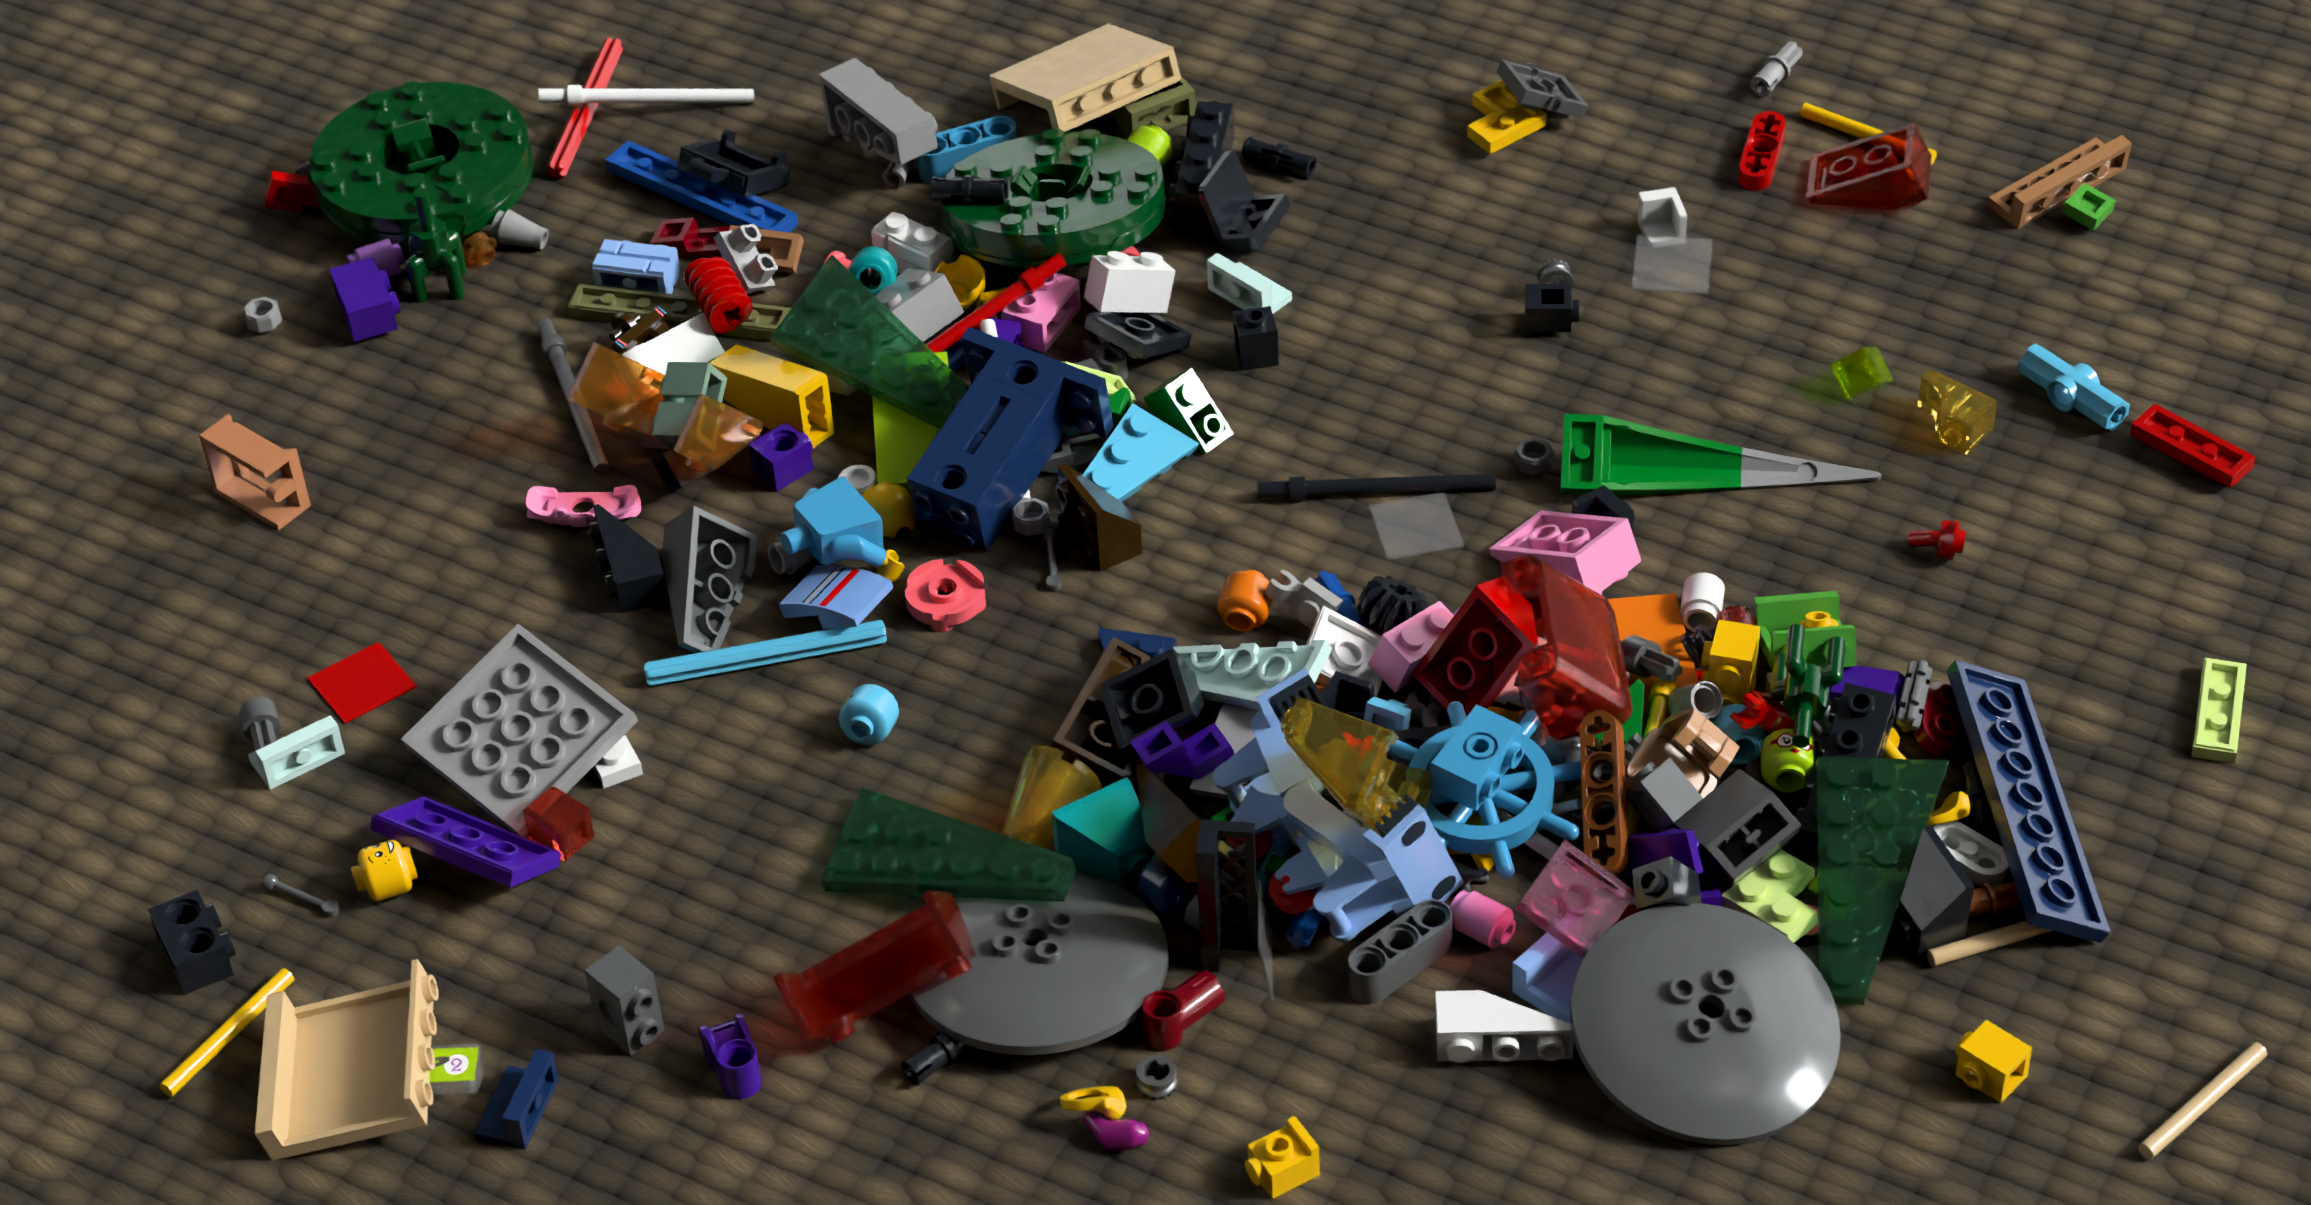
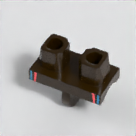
M659 305L643 319L637 313L629 316L626 313L619 312L611 319L613 331L609 334V338L614 342L615 357L611 360L671 330L672 328L665 323L668 312ZM610 360L609 365L614 368Z

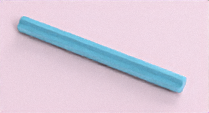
M875 620L860 623L857 627L826 629L649 661L644 664V670L648 685L655 686L886 643L887 634L883 621Z

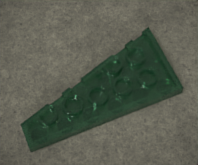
M833 255L829 257L771 335L772 346L940 430L970 388Z
M1817 757L1818 969L1830 989L1835 1004H1865L1883 948L1895 919L1923 827H1927L1933 812L1940 787L1948 769L1949 760Z
M861 788L820 881L825 892L1064 902L1076 873V867L1071 857Z

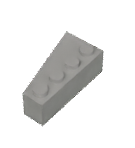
M907 268L896 277L893 284L881 290L835 332L824 337L819 342L820 345L809 354L818 370L827 375L829 391L849 396L871 380L870 358L906 355L962 315L964 311L945 274Z

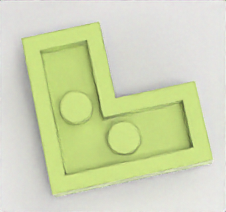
M1781 849L1723 893L1722 907L1740 911L1772 926L1795 943L1818 925V912L1794 898L1805 890L1815 878L1814 868Z

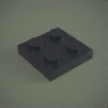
M1099 311L1087 314L1084 326L1085 329L1098 335L1097 338L1101 342L1117 345L1126 350V354L1129 357L1138 360H1146L1150 356L1171 354L1172 351L1188 348L1192 333L1154 313Z

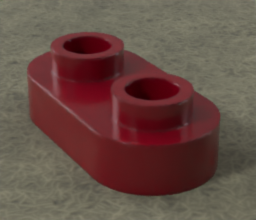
M1936 681L1929 685L1920 728L1913 732L1916 741L1925 751L1935 756H1942L1957 744L1962 718L1951 685Z

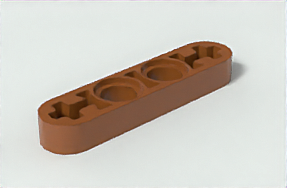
M1596 710L1585 716L1580 725L1584 857L1587 865L1594 872L1602 877L1612 878L1624 871L1629 858L1624 732L1621 723L1612 714L1604 710ZM1602 723L1610 728V731L1604 732L1602 736L1603 746L1610 752L1602 751L1601 741L1593 735L1594 732L1600 731ZM1604 762L1611 763L1613 766L1611 778L1607 782L1596 783L1593 778L1596 767ZM1612 804L1615 808L1613 819L1607 824L1598 825L1595 821L1597 809L1601 805ZM1597 834L1606 836L1608 848L1615 852V856L1608 857L1607 865L1598 859V856L1605 854L1606 847L1605 841L1596 836Z

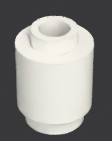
M1695 573L1684 582L1680 616H1682L1685 627L1694 632V627L1699 624L1704 625L1711 631L1718 624V620H1721L1725 586L1717 576L1710 573Z

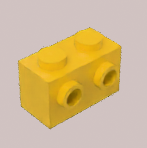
M1718 620L1713 642L1705 641L1702 666L1709 668L1708 671H1703L1701 682H1712L1719 688L1723 698L1722 707L1731 704L1743 705L1744 700L1742 697L1750 693L1751 690H1755L1761 626Z

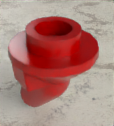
M1943 520L1940 530L1909 532L1908 543L1911 547L1937 546V557L1953 560L1955 553L1962 554L1966 531L1959 529V521Z

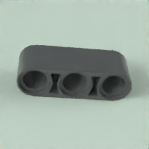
M1435 899L1418 903L1349 954L1348 990L1353 1000L1367 1005L1382 1001L1451 950L1453 914L1448 904Z

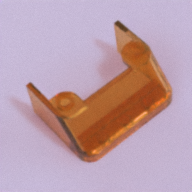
M593 342L567 399L604 415L601 423L619 432H623L625 426L660 442L652 436V422L654 415L657 413L659 402H664V397L661 395V382L665 375ZM700 393L673 451L687 457L684 464L706 474L709 467L717 470L757 439L765 423Z

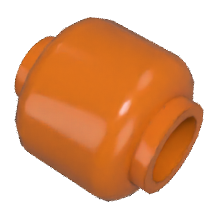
M1249 569L1231 573L1225 579L1218 599L1217 610L1225 624L1233 630L1247 632L1253 628H1259L1266 623L1273 599L1265 594L1269 581L1263 574Z

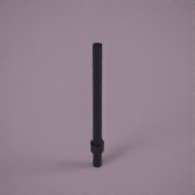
M1495 474L1305 480V476L1289 477V481L1257 482L1258 498L1289 497L1290 501L1306 500V496L1496 489Z

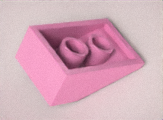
M1543 510L1489 548L1492 557L1557 596L1578 599L1580 602H1590L1599 598L1604 589L1612 583L1624 579L1628 575V571L1641 562L1628 518Z

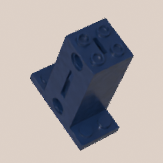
M968 327L961 340L971 386L909 474L907 481L919 526L928 533H939L954 539L963 547H974L987 552L1011 517V509L1022 500L1070 427L1074 425L1085 433H1095L1106 438L1114 425L1105 378Z

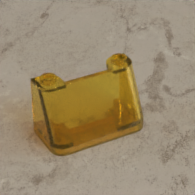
M1297 697L1294 707L1286 711L1281 723V732L1285 733L1287 745L1361 827L1368 830L1371 829L1381 836L1374 824L1379 821L1383 825L1384 821L1381 817L1386 814L1390 818L1389 810L1393 807L1397 811L1396 803L1399 800L1405 804L1406 801L1403 796L1406 793L1423 809L1425 808L1432 791L1431 772L1417 767L1414 769L1387 759L1386 755L1390 745H1396L1399 738L1394 731Z

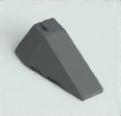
M694 505L664 525L662 562L678 646L694 653L720 649L731 624L729 618L734 607L741 602L743 597L741 591L745 582L752 577L755 570L757 535Z

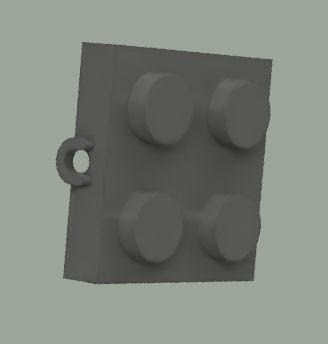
M1501 60L1496 72L1505 82L1506 89L1516 96L1519 105L1536 111L1538 107L1547 109L1553 115L1567 119L1569 115L1583 119L1588 105L1564 75L1538 69L1535 63L1522 65Z

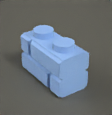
M605 239L592 264L594 283L598 286L672 294L673 287L676 286L680 277L677 249L665 245Z

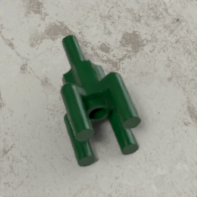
M418 188L413 192L419 221L410 226L411 235L408 237L411 257L406 260V269L413 300L416 303H423L428 299L424 279L430 276L429 269L439 268L445 270L450 298L461 300L465 297L461 276L467 273L460 234L455 230L448 231L446 222L433 216L428 190L426 188Z
M1792 624L1788 628L1786 654H1778L1774 657L1770 695L1777 702L1783 701V708L1788 711L1790 719L1794 720L1793 745L1798 748H1805L1810 743L1812 719H1821L1828 709L1830 686L1839 684L1842 681L1846 642L1842 637L1835 636L1830 638L1826 666L1809 664L1803 658L1805 628L1800 624Z

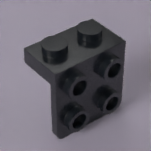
M1226 150L1198 188L1199 202L1206 212L1212 232L1216 236L1222 251L1245 250L1246 252L1260 250L1290 207L1286 194L1254 196L1237 153L1234 150Z

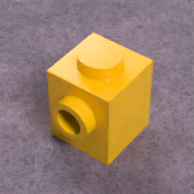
M1985 1020L1974 1032H1966L1958 1042L1955 1050L1956 1055H1958L1956 1076L1961 1078L1971 1088L1978 1089L1999 1103H2002L2028 1076L2032 1047L1990 1021Z

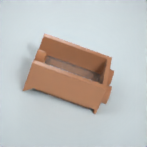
M230 414L224 416L199 435L216 494L277 530L283 528L311 506L297 448H280L239 423H234Z

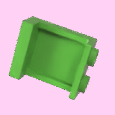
M1836 591L1754 597V625L1761 626L1759 646L1772 672L1774 657L1778 654H1786L1789 626L1798 624L1801 620L1805 621V615L1814 611L1829 613L1830 617L1838 622V626L1805 628L1803 649L1805 662L1817 666H1826L1829 639L1838 636L1842 637L1846 642L1844 667L1856 666V629L1853 625H1842L1840 622L1839 595Z

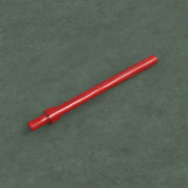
M1057 253L1037 268L1030 267L1019 275L1017 282L913 354L943 352L960 340L968 327L976 329L980 326L981 321L990 319L1026 293L1033 294L1045 285L1044 281L1067 265L1066 261Z

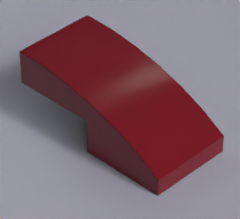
M694 217L661 220L650 241V245L675 247L678 257L684 259L722 258L714 237L719 232L729 231L730 226L699 229Z

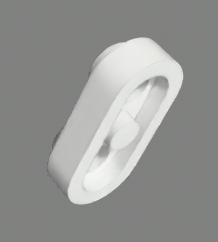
M1950 821L1936 824L1933 827L1973 883L1977 885L1988 883L1990 886H1996L2005 881L2008 876L2009 865L2004 849L1960 822Z

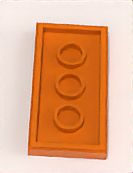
M1676 593L1595 600L1594 606L1597 607L1604 620L1610 618L1616 629L1619 641L1613 644L1615 656L1617 655L1619 645L1626 637L1637 635L1657 643L1663 653L1679 660V665L1683 667L1682 674L1677 675L1674 683L1676 688L1698 683L1694 662L1684 649L1681 635L1686 633L1682 616L1680 615ZM1630 673L1631 676L1626 682L1629 687L1638 679L1644 684L1642 726L1647 724L1651 703L1649 702L1653 682L1658 680V677L1652 675L1648 678H1642ZM1669 709L1667 710L1665 720L1671 716Z

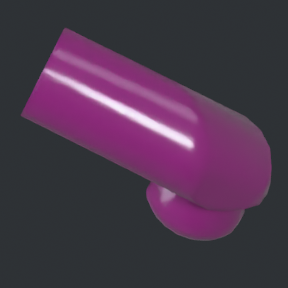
M1096 1110L1086 1111L1082 1118V1122L1103 1148L1109 1151L1130 1150L1145 1145L1149 1138L1148 1128L1142 1122H1136L1131 1119L1110 1121L1108 1117Z

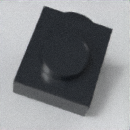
M1605 485L1583 494L1573 501L1572 513L1628 518L1633 533L1635 520L1633 509L1626 501L1618 498Z

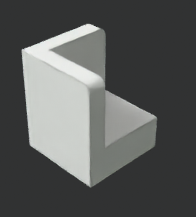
M1675 187L1639 192L1638 224L1650 249L1686 243L1687 214Z

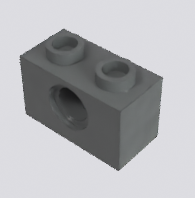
M620 945L585 969L596 1027L630 1056L645 1045L651 1044L665 1031L654 973Z

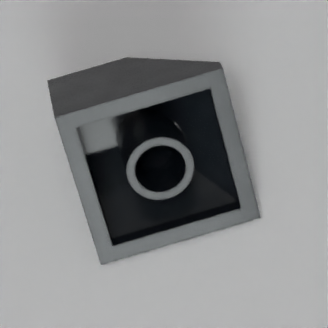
M1174 648L1099 684L1117 746L1122 754L1133 749L1130 741L1165 721L1170 724L1172 729H1175L1197 718L1204 706L1194 671Z
M1931 825L1923 827L1900 899L1897 920L1894 922V931L1901 945L1907 946L1916 961L1926 958L1929 949L1965 939L1974 892L1973 883Z

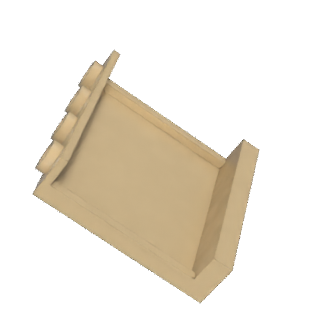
M1109 23L989 75L998 109L1024 100L1048 110L1052 128L1061 129L1064 132L1181 80L1173 46Z
M418 959L412 960L410 981L295 1008L284 991L267 994L255 1135L272 1161L427 1125L428 1106L433 1104V1092L429 1083L430 1070L435 1068L431 1038L437 1032L436 1020L433 1014V1001L438 1000L439 994L434 976L427 975Z

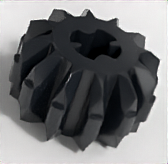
M1374 576L1371 581H1368L1366 588H1363L1358 599L1357 610L1362 621L1369 623L1370 628L1378 629L1384 634L1429 607V604L1426 601L1427 597L1423 593L1416 591L1417 588L1415 586H1409L1403 580L1398 581L1391 576H1386V578Z

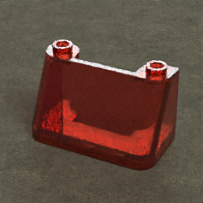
M1525 555L1500 563L1502 577L1507 588L1512 592L1520 593L1532 605L1537 636L1545 639L1546 635L1547 643L1528 650L1519 660L1517 670L1520 686L1548 736L1556 740L1580 737L1581 722L1585 716L1596 710H1604L1612 714L1621 725L1625 723L1632 713L1633 705L1616 614L1609 600L1535 556ZM1602 723L1600 731L1594 732L1593 735L1610 730V728Z

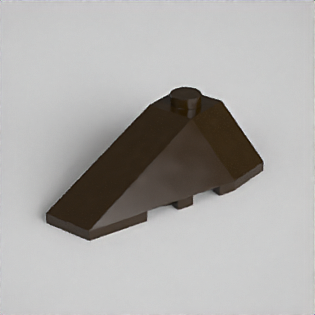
M1112 637L1054 737L1038 770L1039 773L1073 791L1105 788L1126 777L1130 779L1140 758L1134 749L1124 754L1119 751L1099 684L1150 660L1149 655Z
M1141 761L1136 766V775L1145 841L1156 852L1151 860L1168 877L1176 872L1187 883L1197 882L1195 852L1201 820L1154 772L1148 771ZM1233 864L1223 869L1225 873L1234 879L1244 874Z

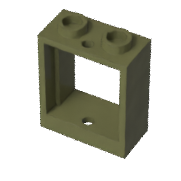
M1181 76L1180 81L1160 89L1162 93L1130 105L1126 104L1107 114L1128 137L1138 126L1149 127L1150 125H1155L1166 131L1187 123L1189 115L1194 116L1196 109L1195 90Z

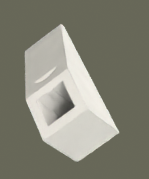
M1482 990L1436 991L1437 1062H1509L1512 1060L1554 1061L1558 1059H1573L1574 1039L1570 1023Z

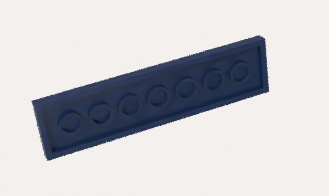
M1955 660L1946 672L2027 924L2064 933L2076 938L2102 943L2110 934V929L2026 681Z

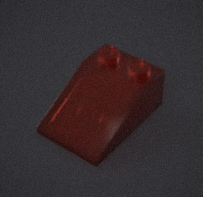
M1913 122L1811 155L1806 195L1808 203L1895 210L1905 206L1912 207L1924 200H1928L1932 156L1916 123Z

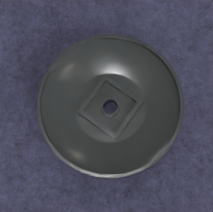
M1044 868L1024 869L992 875L974 881L950 893L929 909L916 924L909 936L903 957L904 979L910 999L918 1012L931 1025L963 1044L982 1050L1012 1055H1040L1065 1052L1085 1047L1114 1035L1143 1014L1142 1004L1144 998L1154 991L1161 990L1168 969V945L1165 931L1155 913L1142 899L1119 884L1105 878L1072 870ZM1030 942H1039L1036 946L1026 945Z
M1675 903L1652 907L1624 918L1609 928L1591 946L1577 972L1571 993L1570 1023L1573 1039L1586 1070L1597 1086L1613 1103L1635 1120L1653 1130L1684 1141L1709 1145H1734L1754 1142L1773 1136L1789 1128L1812 1110L1828 1087L1837 1065L1841 1036L1839 1017L1830 989L1821 973L1808 956L1785 935L1759 919L1733 909L1701 903H1691L1690 906ZM1711 1004L1720 1011L1721 1016L1709 1018L1700 1012L1698 1006Z

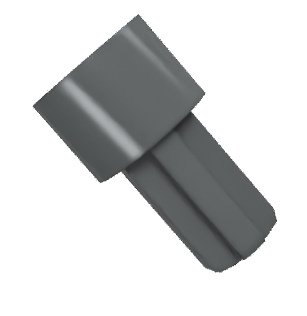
M1630 635L1618 647L1616 655L1618 666L1642 678H1648L1653 675L1667 682H1673L1676 680L1677 675L1682 674L1683 667L1679 665V660L1663 653L1661 647L1653 641L1637 635Z
M261 696L245 701L239 709L242 730L245 737L253 741L255 751L276 741V735L280 730L279 716L275 703L269 698Z

